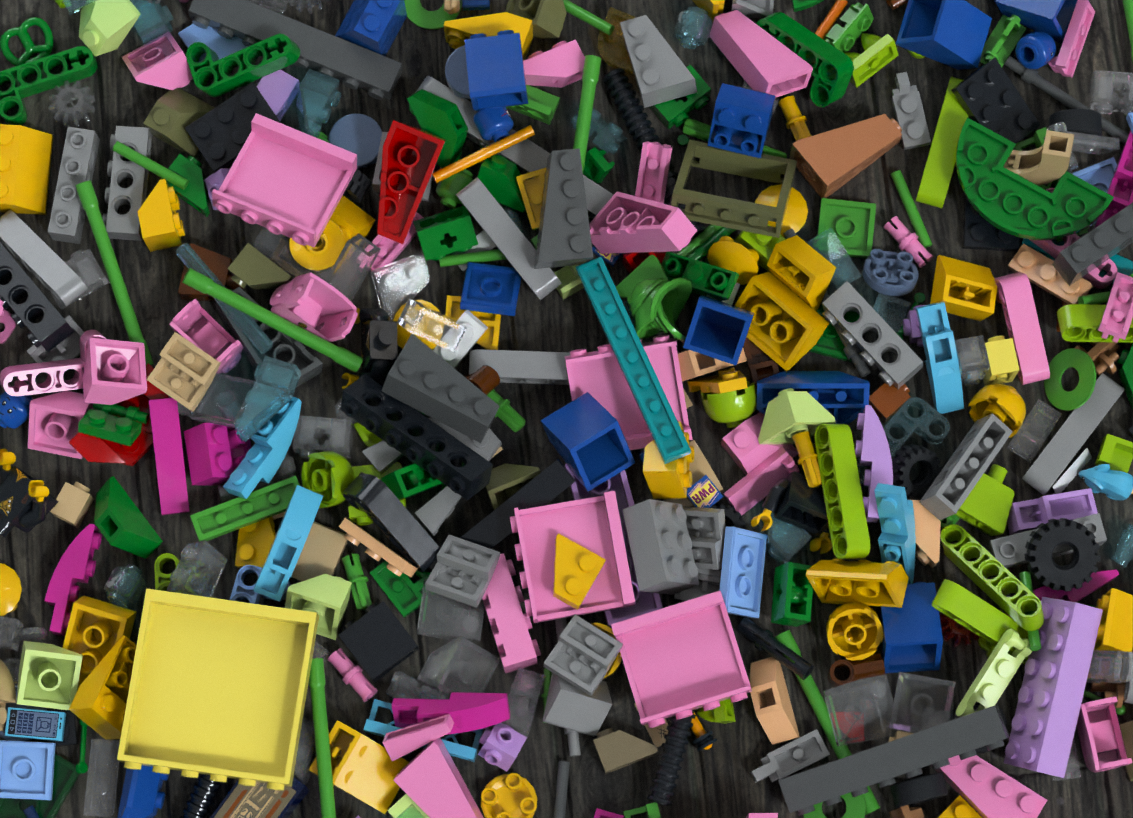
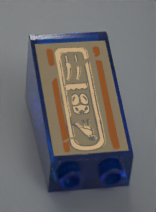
M293 777L292 787L284 786V791L268 789L267 783L256 782L255 787L240 785L237 780L210 818H288L310 790L295 777Z

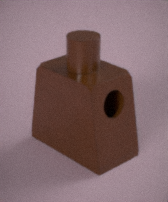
M190 243L178 289V295L181 300L193 301L196 299L197 301L215 302L218 300L182 283L189 268L211 278L215 283L227 289L242 288L231 279L234 274L228 270V267L233 262L232 259Z

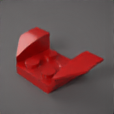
M149 363L146 365L147 378L154 369ZM147 381L146 393L116 403L127 408L129 406L138 407L140 411L149 413L148 422L146 424L142 423L141 433L131 446L80 432L69 443L88 462L120 463L133 467L153 447L149 400L169 398V395Z

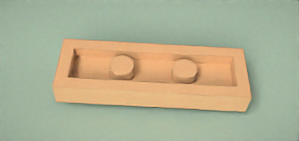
M1023 243L1008 264L1010 270L1015 273H1025L1030 282L1067 304H1078V298L1087 295L1092 289V284L1084 278H1080L1069 286L1052 265L1053 260Z
M344 518L339 525L342 530L347 532L344 538L357 547L361 542L367 547L365 553L378 562L381 558L389 563L386 568L400 577L404 573L412 578L417 571V567L354 522Z

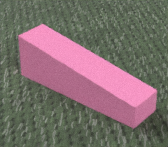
M450 714L386 733L382 743L389 757L394 761L450 733L454 721Z

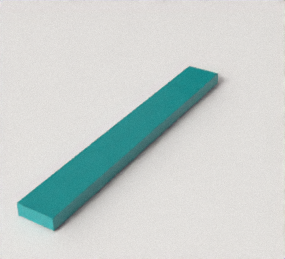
M602 257L576 266V272L664 464L691 454V449Z

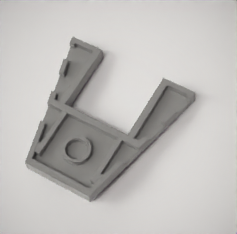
M428 418L488 461L491 460L502 445L490 428L482 442L479 443L433 418ZM381 441L362 451L380 474L384 473L404 456L395 448L390 447L385 441ZM446 486L416 511L415 515L430 533L435 536L441 524L446 518L448 519L462 496Z

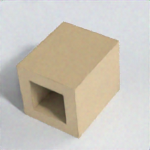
M65 482L56 498L59 502L50 512L55 517L79 528L94 498L89 494L90 489L78 482H75L74 485Z

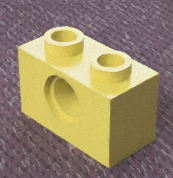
M1004 336L989 338L978 354L984 385L1012 382L1019 372L1013 338L1005 339Z

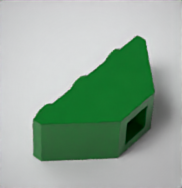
M423 89L408 97L409 109L416 117L421 130L445 139L436 162L437 165L442 169L458 161L468 127L457 104Z
M666 252L661 263L669 281L677 278H687L692 284L691 295L697 297L703 295L718 301L729 300L739 277V274L672 252Z
M114 476L110 477L96 493L94 523L110 545L146 559L151 556L163 541Z

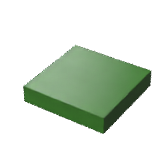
M821 198L816 251L825 255L867 259L872 251L876 204Z

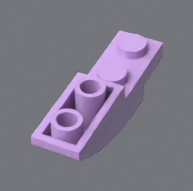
M865 405L863 413H858L857 430L862 431L861 441L856 440L855 455L859 457V466L870 467V469H865L863 486H868V495L863 497L867 522L877 523L879 514L874 490L878 483L893 485L892 459L881 422L872 406Z

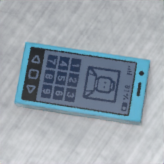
M8 707L5 736L63 742L66 713Z

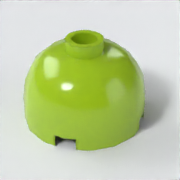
M747 381L748 388L721 394L701 393L705 412L710 419L718 423H726L727 428L739 426L756 409V383L752 382L750 384Z
M333 451L310 454L308 456L310 457L309 461L304 462L302 466L301 478L303 487L323 495L319 508L341 504L345 500L342 492L355 478L350 463L344 456Z

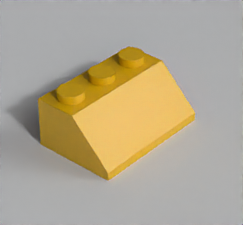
M0 124V212L6 213L11 209L14 213L46 215L53 144L52 134L21 125Z
M770 272L752 276L734 305L754 313L747 338L785 371L790 370L816 345L829 325L826 319Z
M834 558L832 560H820L806 571V577L820 601L832 604L859 602L868 606L902 608L909 579L902 564L893 561L875 563L868 560H859L857 562Z

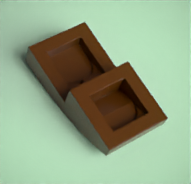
M746 337L743 349L751 380L756 383L757 389V381L780 372L778 364Z

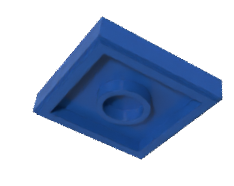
M468 262L460 309L515 316L521 276L512 267Z

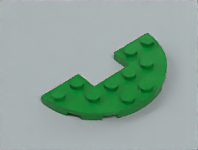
M967 117L962 127L956 150L958 178L963 192L973 208L996 228L1008 234L1031 240L1063 238L1075 234L1095 222L1114 199L1112 195L1067 171L1060 178L1054 191L1050 193L1004 168L1016 143Z

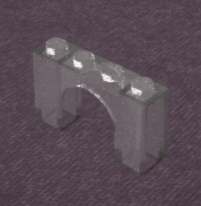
M262 227L253 244L254 248L280 265L286 273L297 277L311 272L335 287L350 301H353L381 250L365 237L357 234L347 241L333 266L324 270H309L294 260L289 248V237L285 235L273 234L267 228Z

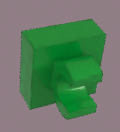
M594 147L586 153L583 174L596 184H600L615 163L614 161L608 163L603 157L606 152L604 150L598 151Z

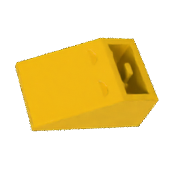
M508 12L444 22L446 42L454 49L464 46V40L470 39V36L474 34H486L489 37L497 36V33L500 31L512 30L514 33H520L524 61L533 40L532 20Z
M122 636L81 683L69 708L72 713L105 740L121 738L137 646L126 636Z
M337 720L329 733L333 785L381 813L386 814L400 790V787L393 780L409 762L402 757L392 761L385 747ZM315 758L309 771L318 776L317 759Z

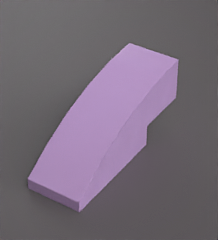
M1088 488L1046 495L1038 499L1012 503L1007 520L1009 534L1012 535L1037 529L1038 525L1041 523L1046 524L1050 519L1066 518L1073 520L1097 514L1092 489Z

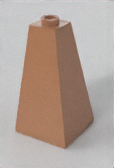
M882 114L797 140L792 144L789 159L797 160L796 168L821 198H828L897 145L902 137V129L895 119H889L886 114Z

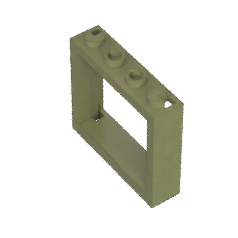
M689 139L673 191L671 206L678 207L679 203L686 204L685 209H679L691 221L779 238L793 186L797 160L762 154L761 158L710 147L707 146L708 143ZM694 157L700 158V161L694 160ZM691 166L782 184L777 207L686 190L685 186ZM768 221L776 222V227L768 226Z

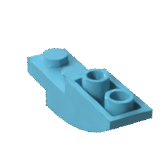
M942 301L917 307L916 312L926 355L925 364L936 415L964 409L958 356L953 331L950 330L945 302Z
M281 393L274 400L264 417L257 423L256 428L249 436L255 444L246 453L244 459L236 470L231 473L230 478L223 486L229 494L247 499L260 481L270 483L284 460L296 431L302 403L299 398Z
M878 483L874 492L882 531L878 538L882 563L893 561L902 564L909 577L908 584H912L914 580L916 548L913 501L907 500L905 487Z
M296 486L253 589L254 592L280 602L300 557L323 495L302 486Z

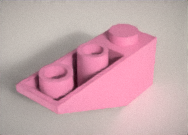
M576 39L568 43L561 41L555 44L551 50L544 53L541 50L534 52L527 60H524L526 85L562 88L581 80L585 56Z

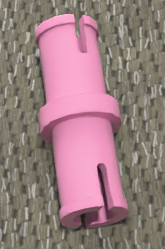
M897 216L890 219L898 229H895L889 221L885 224L884 229L899 243L898 247L901 251H906L913 256V260L918 264L919 268L925 266V261L919 255L921 254L927 262L933 258V255L917 240L918 235L911 233Z
M341 648L329 656L327 660L343 676V682L346 685L350 684L364 702L377 693V688L362 674L363 669L359 665L355 666Z

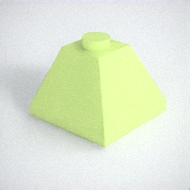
M87 0L80 12L79 38L92 51L95 57L116 50L141 13L130 0Z
M793 388L785 389L778 393V397L768 402L758 441L759 444H795L792 438L793 435L809 431L811 438L814 436L819 424L836 423L835 417L807 391H794Z
M322 574L290 585L287 589L285 608L316 612L319 616L316 634L336 640L349 601L352 582L338 576Z
M24 641L19 667L16 703L19 705L69 710L77 693L83 655L53 644Z

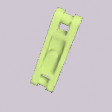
M1013 629L1005 631L958 705L956 715L959 718L996 705L1025 657L1032 653L1027 638H1020L1019 633ZM1011 647H1015L1011 655L1007 653ZM978 702L980 705L975 711L973 706Z

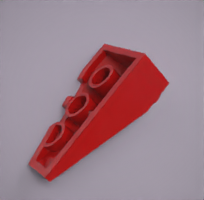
M393 120L382 150L377 234L398 243H404L445 139Z

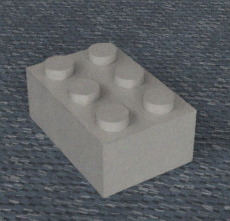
M648 499L622 509L639 591L673 595L698 586V568L694 562L692 541L688 534L686 513L682 504Z

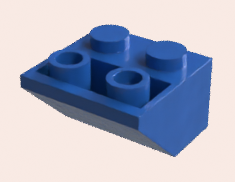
M722 83L715 103L707 146L761 158L776 96Z

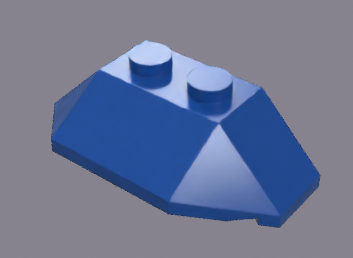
M782 371L757 381V410L764 415L768 402L778 397L780 391L793 388L794 391H807L835 417L836 423L834 424L848 425L858 417V413H863L865 405H869L870 382L841 371Z
M143 765L141 770L127 769L117 818H153L157 815L158 808L162 809L165 799V792L161 791L163 780L167 781L169 774L152 772L153 767Z

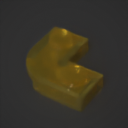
M610 7L605 21L614 25L615 28L611 35H607L602 31L599 32L598 50L600 56L609 66L615 69L622 68L625 70V73L635 76L620 26V22L633 19L635 16Z

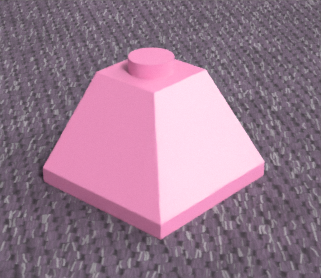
M169 31L122 57L135 80L140 83L174 90L185 87L193 79L186 56Z
M89 338L83 374L84 403L113 405L147 392L144 343Z
M62 391L31 400L28 449L82 459L83 456L69 441L78 433L79 421L89 409L93 410V403H84V394L72 391Z
M761 412L742 422L724 436L721 441L722 447L745 475L780 447L785 449L792 458L798 455L797 449L793 444H759L758 437L765 416Z

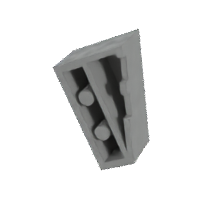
M647 15L620 22L623 39L644 108L697 93L695 78Z

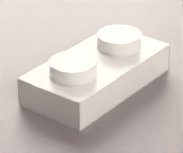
M466 310L433 351L455 369L488 327L469 310Z

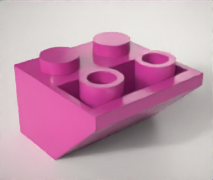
M202 423L184 431L192 485L214 486L227 482L231 473L236 470L246 456V453L251 449L248 424Z

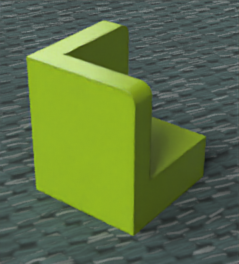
M1107 434L1102 440L1095 465L1110 464V469L1128 473L1133 459V442Z

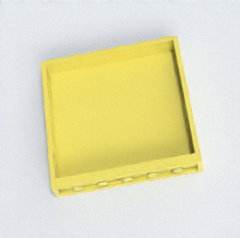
M146 588L117 760L124 763V768L141 770L143 765L153 767L152 772L170 774L171 769L181 771V776L198 778L199 774L210 775L209 780L226 783L227 778L239 779L238 784L255 787L256 782L267 783V788L272 790L284 791V786L292 787L319 621L318 614L316 612Z

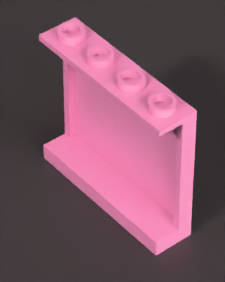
M256 113L251 121L252 131L219 190L213 189L212 191L213 206L222 213H231L239 216L249 224L256 223L263 226L273 234H282L292 238L297 244L309 245L315 248L357 169V154Z
M668 334L654 336L653 341L642 343V346L677 421H681L684 432L689 434V440H693L676 347L677 341L675 338H670ZM610 344L598 346V351L587 352L586 349L570 351V356L564 357L572 401L588 392L618 421L630 450L645 448L653 440L652 435Z
M615 491L604 492L603 496L519 510L518 507L514 508L515 516L510 517L512 533H518L520 544H514L517 561L523 560L524 571L519 572L522 589L528 588L529 599L524 600L527 617L533 616L534 623L573 617L575 614L578 616L635 606ZM558 533L606 559L605 564L578 610L553 597L555 539Z
M721 591L611 624L616 640L623 644L620 653L642 725L648 724L649 728H654L665 724V718L676 716L677 720L692 716V710L703 707L704 711H709L720 707V701L731 699L732 703L747 699V693L752 692Z

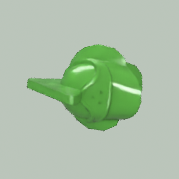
M650 255L617 285L616 289L620 298L628 299L629 310L635 319V330L639 339L643 340L664 331L667 334L670 332L674 338H677V341L684 342L686 337L677 328L676 320L691 294V281L687 278H677L669 281L658 258Z

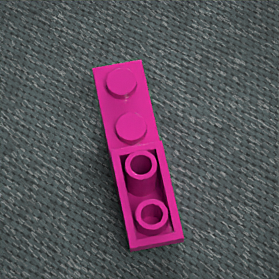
M89 524L68 546L50 580L44 601L48 605L55 606L49 630L55 635L65 636L72 602H75L79 595V586H76V583L88 584L89 577L94 576L96 561L93 560L95 549L99 550L102 540V533H99L98 527L94 524Z
M451 692L449 700L394 698L391 705L395 727L405 728L450 714L454 725L448 734L486 728L509 720L511 716L507 693Z

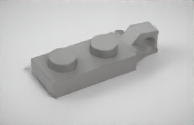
M907 72L898 73L895 77L897 89L892 90L891 100L896 121L902 129L901 142L903 149L907 150L930 145L931 139L917 86H910Z
M816 729L766 754V757L760 759L763 766L751 771V775L755 783L767 777L770 778L771 782H774L829 756L830 753Z

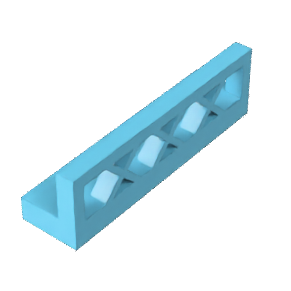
M374 699L369 719H366L364 726L366 733L385 737L386 733L402 729L393 726L395 725L394 721L388 724L375 721L378 707L389 709L392 712L391 703ZM484 729L469 731L476 733L472 747L458 743L455 736L459 733L450 734L444 737L442 741L450 756L475 762L480 744L479 740Z

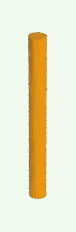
M529 125L432 173L435 182L438 183L534 136L535 132L532 126Z

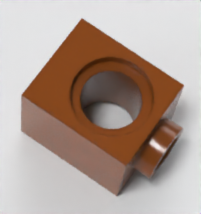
M884 383L869 396V405L872 406L878 418L884 424L909 402L911 396L908 393L910 390L906 384L897 389L893 384L889 387Z

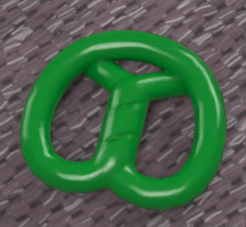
M38 17L28 18L19 27H13L4 32L0 40L1 51L5 58L15 66L49 56L53 48L52 31L43 19ZM33 25L39 26L44 33L45 44L35 46L28 33V28ZM16 35L25 49L20 58L14 56L8 46L9 39ZM40 53L36 57L29 59L32 54Z

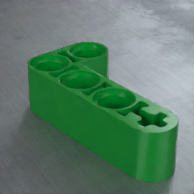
M775 12L757 21L756 24L813 67L811 75L815 78L810 89V98L816 106L825 107L844 96L854 70L850 57L782 12Z
M276 34L222 59H219L216 52L201 42L193 43L186 52V59L195 85L210 97H219L292 65L300 56L298 45L285 34ZM206 53L205 59L199 62L201 55ZM263 56L262 62L256 65V60ZM239 66L238 72L231 76L232 70ZM214 77V82L207 86L209 79Z
M77 46L0 71V86L7 82L11 83L9 90L0 91V115L7 125H23L26 122L28 115L23 98L92 76L98 67L92 51L88 47ZM86 58V64L81 65V59ZM71 62L73 69H70L67 63ZM54 67H64L61 73L51 74ZM29 75H37V79L34 82H25ZM13 107L19 108L16 115L7 116L9 109Z

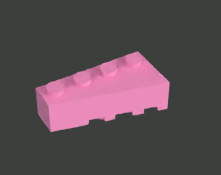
M618 191L589 223L591 242L601 254L681 251L682 248L690 243L692 236L697 232L694 225L678 207Z
M503 553L500 554L497 566L482 600L506 674L538 664L537 656H540L541 653L537 640H531L528 631L533 628L530 617H527V614L522 612L520 603L524 602L520 585L514 587L511 576L516 575L511 559L506 560Z
M957 755L948 759L949 765L935 769L938 773H943L945 781L982 818H1037L1047 802V799L977 755L963 760Z

